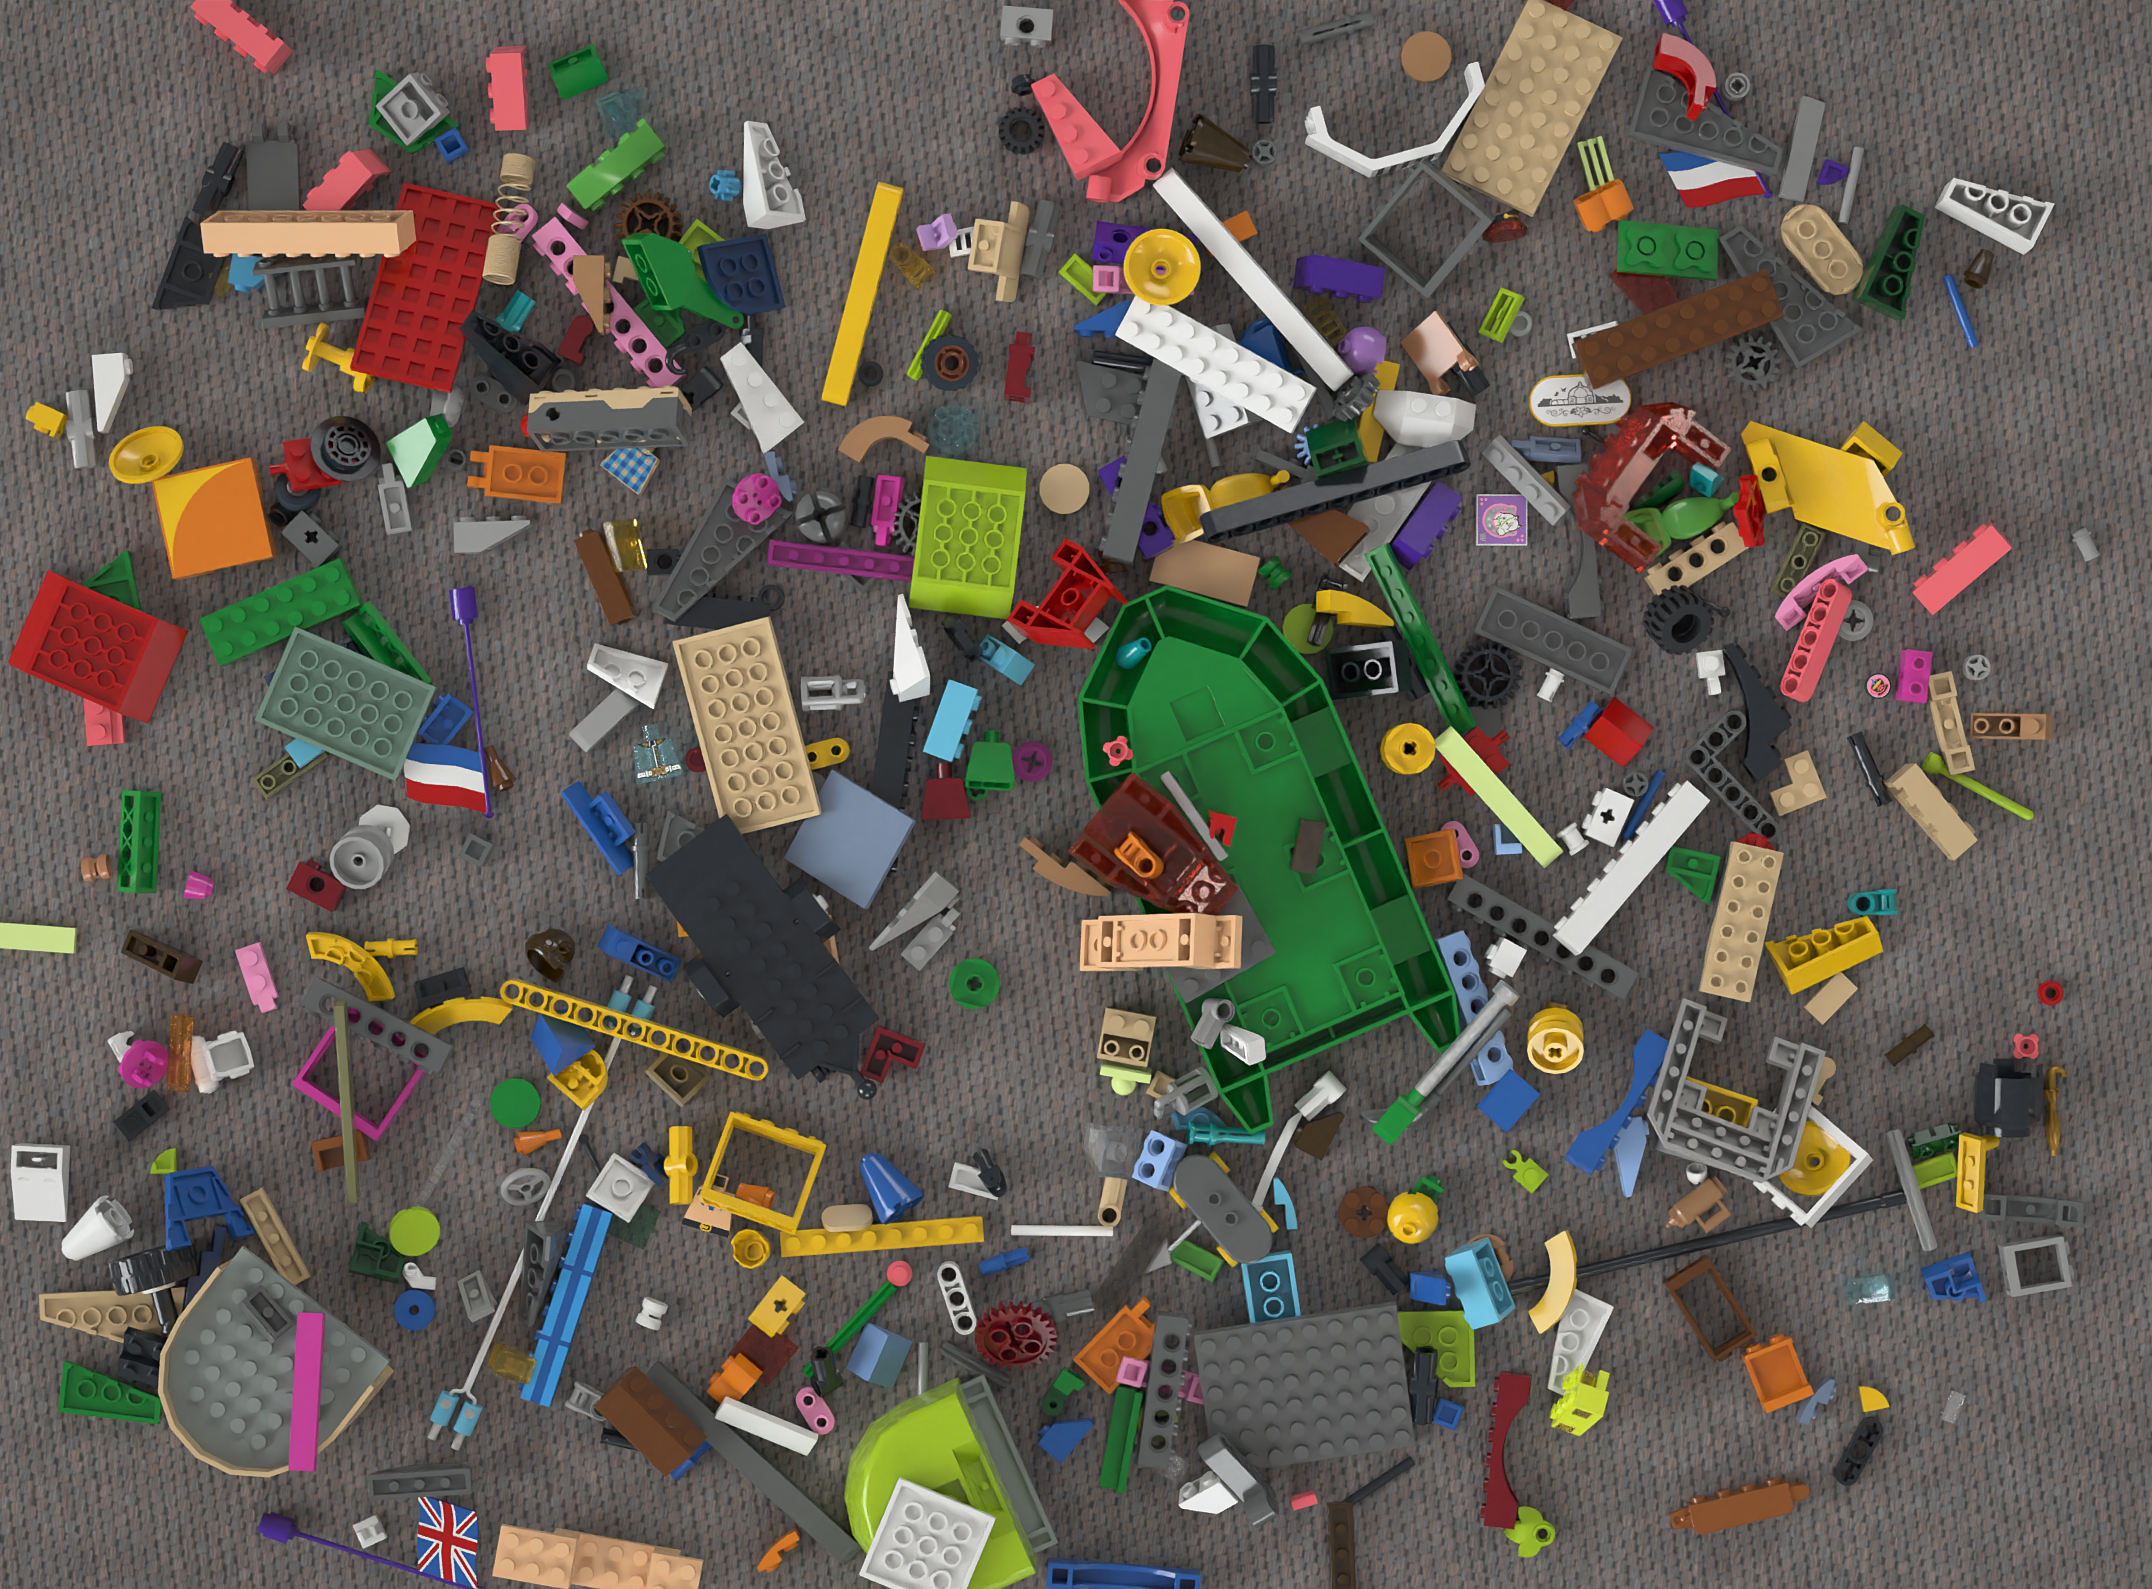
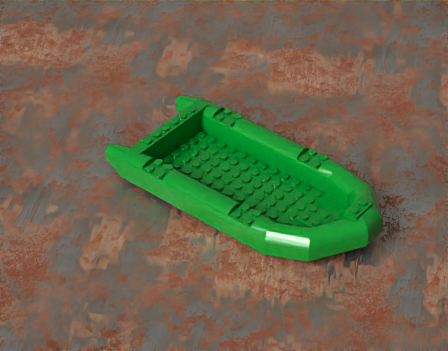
M1167 585L1132 599L1126 605L1121 604L1077 697L1084 778L1113 848H1120L1129 838L1128 834L1132 831L1163 862L1164 868L1160 876L1157 878H1146L1139 876L1130 866L1118 858L1142 915L1181 914L1237 882L1276 950L1275 954L1188 1003L1184 1002L1167 971L1192 1032H1194L1203 1015V1002L1209 997L1229 1000L1235 1007L1234 1017L1225 1023L1253 1032L1264 1038L1266 1058L1253 1065H1248L1222 1047L1220 1032L1211 1049L1198 1045L1220 1096L1251 1135L1274 1125L1267 1074L1408 1014L1438 1054L1446 1051L1460 1035L1456 994L1323 679L1268 617ZM1140 638L1149 640L1151 650L1135 668L1124 669L1119 666L1116 661V653L1120 646ZM1119 736H1124L1127 739L1126 744L1128 748L1133 751V757L1130 760L1125 759L1121 761L1118 766H1113L1110 764V757L1108 753L1104 752L1103 746L1107 742L1116 741ZM1116 749V753L1119 754L1121 750ZM1168 770L1206 823L1209 817L1207 815L1208 809L1230 814L1237 818L1230 846L1223 845V842H1220L1229 854L1222 861L1217 859L1162 781L1161 775ZM1300 818L1326 823L1315 874L1289 869ZM1215 833V836L1219 840V834ZM1151 860L1146 861L1144 866L1147 873L1153 869Z

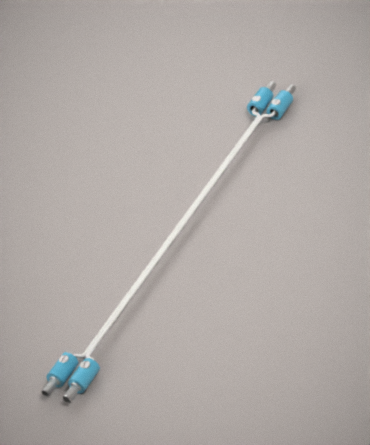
M626 975L620 990L614 989L607 1005L608 1008L626 1012L632 996L628 995V992L633 983V977ZM649 985L644 999L637 1000L631 1015L650 1020L655 1006L651 1003L658 988ZM607 1015L604 1018L609 1021L610 1028H615L613 1023H618L615 1016ZM631 1023L628 1029L632 1031L631 1035L642 1033V1028L638 1023ZM615 1036L604 1059L607 1071L621 1041V1038ZM594 1102L585 1111H582L535 1221H543ZM524 1248L463 1389H453L450 1392L442 1390L430 1417V1420L434 1423L428 1438L435 1441L441 1427L448 1426L458 1403L459 1397L453 1393H463L466 1391L467 1396L473 1402L468 1400L464 1402L453 1428L457 1434L451 1448L459 1451L465 1435L471 1436L483 1409L482 1406L476 1404V1398L470 1393V1390L522 1271Z

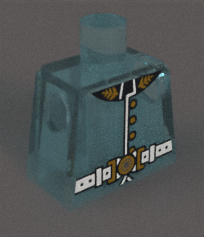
M657 723L642 726L645 741L634 744L637 785L685 775L686 770L672 737L665 736L660 738Z

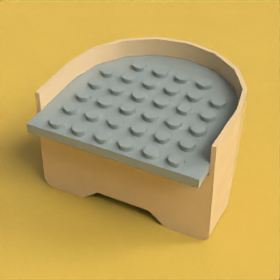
M243 1246L233 1259L215 1269L178 1317L160 1353L158 1394L170 1429L196 1458L230 1475L271 1477L289 1471L298 1312L326 1313L317 1454L334 1441L365 1410L394 1372L388 1366L391 1359ZM260 1285L264 1287L295 1324L272 1344L267 1341L238 1306L245 1297Z

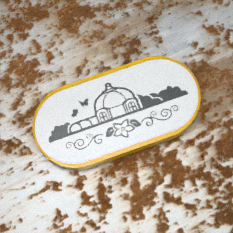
M1583 374L1546 377L1534 386L1529 396V408L1532 415L1540 423L1548 427L1612 424L1625 416L1631 404L1630 389L1623 379L1589 392Z

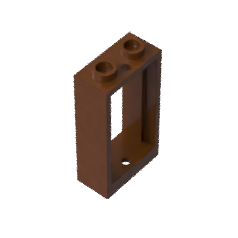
M592 529L578 533L579 538L573 540L609 625L617 627L638 618L603 534Z
M1703 1255L1662 1281L1712 1361L1718 1360L1722 1362L1732 1355V1350L1739 1346L1744 1348L1754 1341L1753 1337L1757 1335L1708 1256ZM1706 1270L1744 1328V1331L1715 1349L1711 1347L1676 1289Z

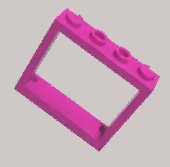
M355 1008L351 1009L348 1013V1019L353 1023H357L360 1020V1012ZM374 1021L371 1024V1031L379 1035L383 1031V1026ZM331 1025L292 1085L341 1117L340 1100L308 1079L336 1038L335 1027ZM394 1035V1043L397 1046H403L406 1041ZM416 1049L417 1055L419 1057L425 1058L427 1056L423 1052ZM411 1061L419 1067L379 1126L355 1111V1125L358 1130L375 1141L381 1139L425 1074V1072L419 1069L420 1064Z

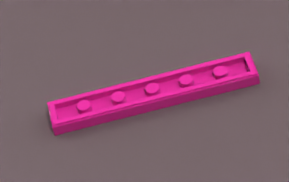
M298 1312L288 1470L317 1471L326 1313Z

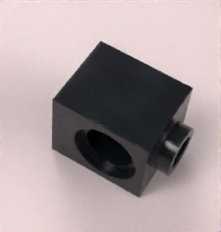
M647 549V575L670 576L681 557L679 550ZM665 555L672 558V565L668 569H662L659 565L661 557Z

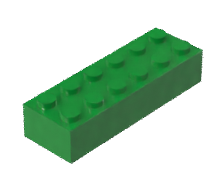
M338 558L202 617L199 620L219 666L226 667L290 639L295 626L309 631L360 609L364 603L345 560Z

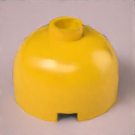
M1408 1192L1401 1193L1390 1204L1387 1217L1389 1229L1397 1239L1404 1243H1421L1430 1238L1437 1227L1439 1220L1438 1208L1432 1199L1423 1193L1416 1192V1195L1408 1194Z

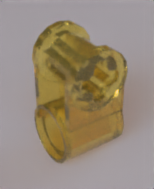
M897 243L891 248V262L917 290L921 288L920 285L930 275L936 273L907 244ZM898 249H905L909 256L906 261L898 262L894 258V253Z

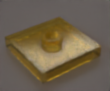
M615 520L603 523L614 571L618 573L646 569L647 563L636 520Z

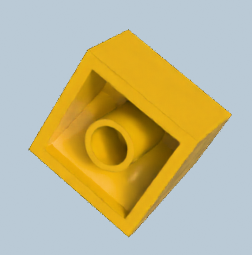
M1865 421L1849 435L1838 449L1874 460L1883 478L1894 468L1903 454Z

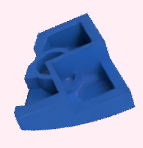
M1969 1252L1920 1268L1932 1299L1944 1300L1951 1298L1954 1301H1963V1298L1978 1297L1979 1302L1987 1301Z

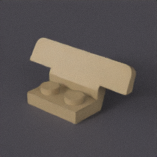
M1011 201L1008 223L975 219L968 270L993 273L999 276L996 300L1003 302H1013L1016 299L1029 219V208L1024 204Z

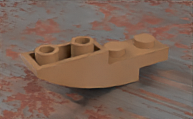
M1033 836L1030 840L1025 837L1019 844V846L1038 860L1032 869L1055 884L1069 890L1094 896H1109L1111 893L1107 889L1110 884L1100 876H1097L1096 879L1088 874L1090 869L1078 860L1076 863L1070 861L1066 868L1061 866L1064 861L1053 852L1048 855L1041 850L1044 845Z

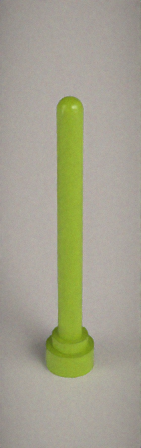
M1930 752L1926 757L1922 770L1927 773H1940L2026 820L2033 819L2034 813L2031 810L1960 773L1949 776L1941 756Z

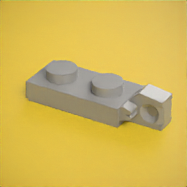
M394 463L382 464L384 478H379L378 489L387 535L413 531L402 475H396Z
M954 907L945 916L939 912L906 947L901 955L920 971L953 934L956 927L952 923L960 913Z

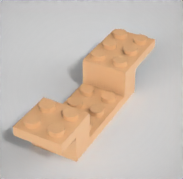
M1181 913L1099 916L1098 920H1082L1080 971L1143 970V967L1241 968L1242 916Z
M502 1524L492 1576L562 1589H569L571 1584L598 1589H699L704 1560L680 1556L681 1550L561 1528H556L551 1533Z

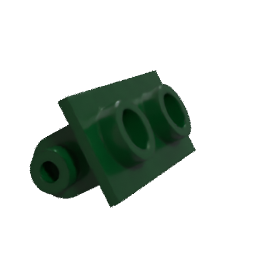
M1950 1122L1933 1127L1935 1133L1933 1137H1931L1928 1129L1912 1133L1911 1137H1907L1908 1144L1912 1147V1158H1927L1936 1152L1950 1151L1959 1146V1135L1962 1134V1131H1959L1956 1123L1951 1124Z

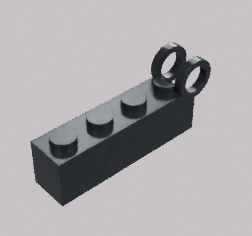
M775 585L762 587L758 597H751V602L741 601V596L726 594L725 599L715 598L716 593L707 592L677 621L674 622L666 618L665 624L718 630L769 617L771 611H776L783 606L785 595ZM768 590H776L779 593V601L774 606H767L764 603L763 597Z

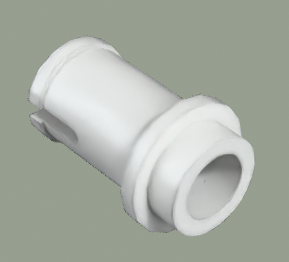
M1551 668L1549 673H1545L1547 677L1539 693H1537V696L1549 702H1552L1560 683H1564V680H1562L1564 674Z

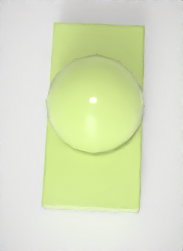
M1102 1059L1100 1075L1113 1077L1111 1080L1113 1090L1120 1095H1128L1135 1090L1136 1081L1150 1084L1152 1068Z

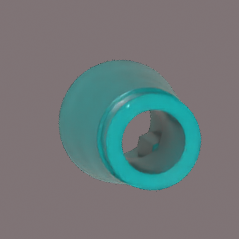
M1140 638L1120 646L1116 653L1117 663L1124 669L1135 668L1151 650V643L1146 638Z

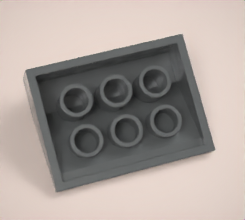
M1237 882L1183 913L1242 916L1241 968L1195 969L1166 967L1184 1002L1188 1003L1276 953L1272 942Z

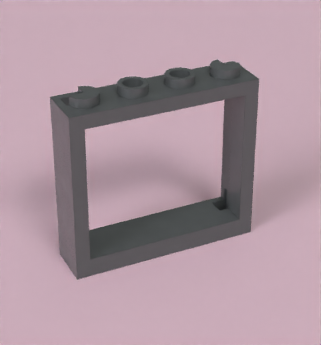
M1425 158L1421 163L1416 161L1407 171L1410 177L1405 183L1402 180L1397 183L1391 191L1395 194L1388 202L1385 199L1375 210L1378 213L1377 217L1373 221L1368 219L1360 229L1363 234L1358 240L1426 298H1429L1495 220L1496 216ZM1425 171L1481 218L1430 281L1426 280L1373 235Z

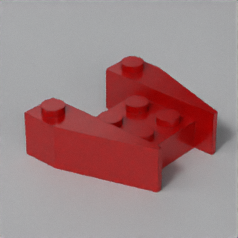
M1065 538L1051 557V560L1064 572L1038 608L1020 600L1006 620L1022 636L1038 644L1094 649L1096 645L1084 632L1110 597L1125 605L1128 601L1082 546Z

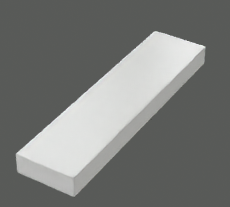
M727 1396L715 1414V1419L806 1456L818 1439L817 1433Z

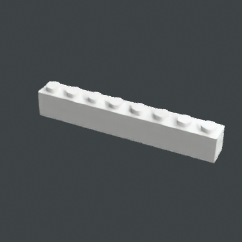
M1688 781L1681 785L1676 783L1668 792L1670 798L1664 804L1661 801L1651 812L1654 817L1650 822L1644 821L1635 832L1638 836L1633 842L1628 840L1619 850L1622 853L1616 861L1614 859L1610 860L1603 869L1606 872L1600 880L1595 878L1587 887L1589 891L1584 899L1579 897L1571 906L1573 912L1568 918L1563 916L1554 926L1557 931L1552 936L1575 956L1586 948L1710 802L1706 796Z

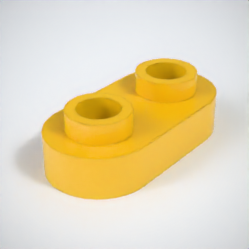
M832 738L805 746L807 755L810 752H814L817 755V759L814 762L809 761L811 770L841 763L848 758L850 753L848 743L841 738ZM836 745L841 748L839 755L832 753V748Z

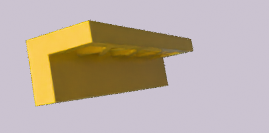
M1384 360L1382 364L1377 363L1374 370L1378 372L1374 376L1379 380L1380 385L1377 387L1379 390L1394 391L1400 364ZM1376 393L1373 394L1374 401L1371 406L1362 411L1358 427L1370 463L1377 462L1384 433L1383 426L1373 416Z

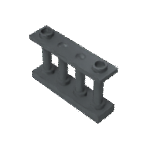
M351 253L347 257H336L335 254H326L322 257L308 256L281 260L263 258L256 262L253 276L264 275L270 308L265 310L262 318L264 328L364 318L367 310L366 299L359 300L356 297L350 265L356 264L358 253ZM340 266L346 299L343 302H334L330 299L325 268ZM315 270L320 296L318 304L308 305V303H305L299 271ZM289 272L295 301L293 307L283 308V306H280L274 277L275 273Z

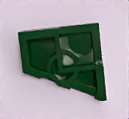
M1674 470L1668 477L1636 500L1631 507L1634 510L1641 508H1656L1659 510L1684 490V483L1680 473Z
M362 1221L349 1273L399 1284L406 1255L398 1252L382 1235L379 1236L376 1232L368 1229L369 1224Z

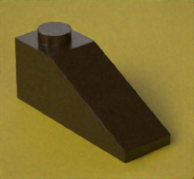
M130 929L120 952L173 980L194 984L203 962L180 949Z

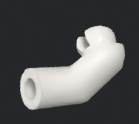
M409 1262L404 1265L403 1276L411 1287L436 1289L437 1277L424 1276L415 1263Z

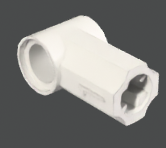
M1329 1070L1294 1105L1310 1121L1326 1105L1336 1101L1346 1091V1088Z

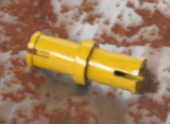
M388 938L387 941H365L364 950H368L367 952L372 957L388 956V958H395L398 955H417L418 947H415V945H418L417 939L395 941L394 938Z

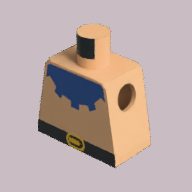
M717 1174L712 1190L735 1197V1194L725 1192L729 1178ZM700 1185L693 1198V1203L690 1204L682 1220V1224L728 1238L731 1233L733 1213L699 1202V1195L703 1185Z

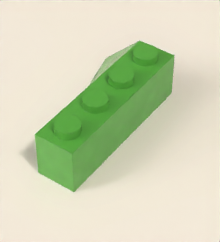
M643 118L637 123L639 129L635 132H626L620 138L619 146L616 149L612 147L601 154L598 158L600 163L597 166L594 163L590 164L566 185L587 212L591 210L593 212L598 211L605 205L606 202L604 200L611 194L613 196L618 195L625 189L624 184L631 178L633 180L638 179L645 173L644 168L651 162L654 165L665 157L666 147Z

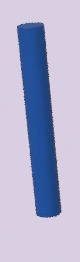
M1950 274L1943 277L1969 347L1973 348L1980 345L1953 275Z
M1656 770L1646 793L1643 794L1621 837L1626 840L1632 838L1666 775L1664 772Z

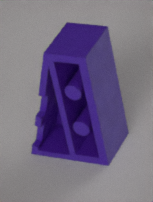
M1316 254L1300 257L1296 261L1293 288L1307 290L1314 294H1333V297L1341 299L1355 297L1357 302L1371 303L1372 300L1381 298L1385 268Z
M1439 480L1390 546L1398 563L1409 571L1421 557L1426 559L1435 547L1431 544L1435 537L1440 540L1448 529L1444 524L1448 519L1453 521L1462 509L1458 504L1463 498Z

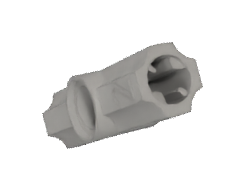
M76 390L65 392L69 418L66 421V431L68 439L72 443L74 468L97 467L95 445L97 427L95 419L92 417L89 391Z

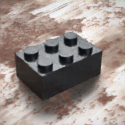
M1406 639L1325 650L1331 700L1413 690Z

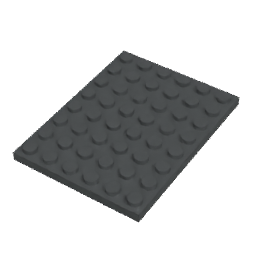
M1395 1301L1193 1332L1209 1438L1219 1432L1222 1433L1257 1470L1416 1446Z

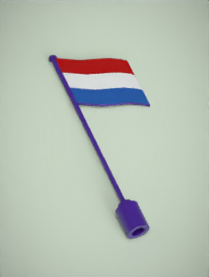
M1653 0L1666 25L1671 24L1672 27L1678 26L1684 39L1693 45L1683 25V22L1686 21L1685 16L1689 14L1683 1ZM1715 89L1713 95L1721 110L1731 118L1717 89ZM1685 152L1658 153L1687 208L1707 207L1745 196L1763 195L1765 198H1770L1773 194L1767 188L1760 172Z
M475 587L457 588L449 590L453 621H458V625H464L479 753L456 746L414 742L404 764L407 797L426 804L461 806L486 813L484 814L486 818H492L494 813L491 812L469 624H473V619L478 618Z

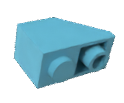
M989 634L980 643L983 652L980 653L979 659L1020 686L1035 666L1028 659Z

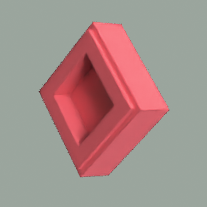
M1313 1490L1291 1496L1290 1498L1293 1511L1318 1504Z

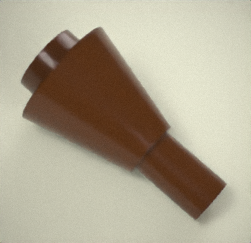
M493 745L485 747L484 751L490 762L489 767L493 789H499L500 792L511 789L514 786L513 783L517 780L503 761L499 759Z

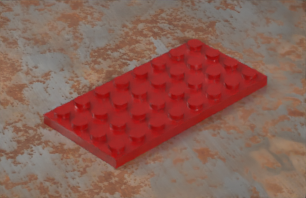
M403 183L396 210H413L416 241L408 249L402 251L399 256L385 257L384 254L382 255L350 364L351 371L447 393L452 392L467 339L459 328L472 310L475 311L484 279L482 274L488 241L492 235L496 234L491 229V225L499 222L493 216V213L500 209L496 203ZM503 211L496 213L498 219H501ZM499 224L494 225L493 229L497 231Z

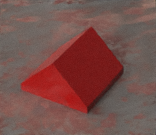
M1613 697L1583 737L1623 768L1643 747L1654 727L1616 697Z

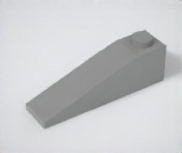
M935 871L869 948L873 951L939 913L945 907L951 909L960 899L956 895L960 890L938 871Z

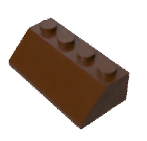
M636 1366L627 1368L593 1405L664 1476L670 1474L687 1460L707 1438Z

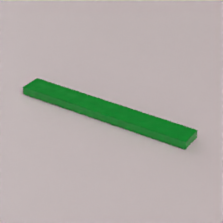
M1389 542L1365 553L1364 555L1447 727L1452 726L1458 734L1476 727L1477 725Z

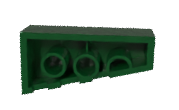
M1903 204L1893 207L1862 274V278L1851 298L1852 300L1893 320L1905 319L1907 299L1911 291L1912 273L1915 271L1916 252L1920 245L1925 219L1924 214Z

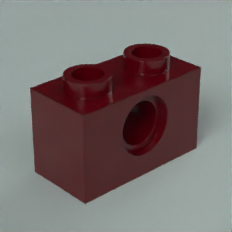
M310 859L307 862L299 861L286 889L331 912L336 911L348 886L343 885L334 876L332 871L330 874L322 871L321 864ZM317 877L322 878L325 883L321 891H317L313 887V881Z

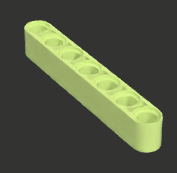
M1452 726L1434 740L1438 751L1544 869L1563 853V850Z

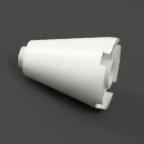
M105 1195L98 1198L63 1239V1254L67 1258L77 1261L129 1240L134 1234V1229L130 1231L129 1224L132 1223V1220L125 1208L115 1199L112 1202L107 1200L109 1196Z

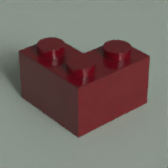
M879 1025L860 1073L865 1077L883 1083L892 1060L916 1069L926 1043Z

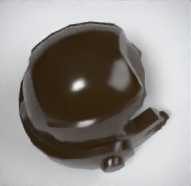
M550 928L540 934H533L528 938L525 943V954L535 970L550 981L557 983L565 974L564 970L559 967H563V963H570L574 958L576 944L566 932Z

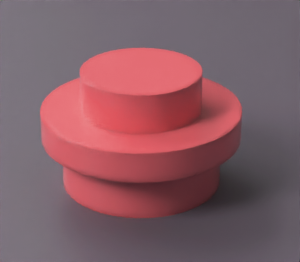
M905 1261L893 1262L887 1270L888 1280L895 1286L908 1284L912 1278L911 1266Z

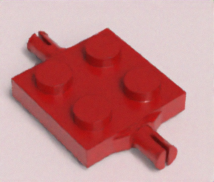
M311 437L282 442L284 462L268 465L270 476L286 474L290 480L292 492L343 484V481L328 476L318 467L311 453Z
M1744 475L1739 478L1738 503L1734 504L1733 509L1734 517L1738 518L1739 522L1738 533L1743 538L1745 547L1762 546L1765 544L1762 526L1766 510L1757 475Z
M1477 725L1462 736L1464 741L1496 776L1510 765L1502 756L1499 748L1502 743L1510 738L1504 729L1492 739L1485 735ZM1440 754L1438 758L1446 767L1448 776L1437 783L1438 787L1444 792L1452 784L1456 783L1470 797L1476 792L1447 759Z

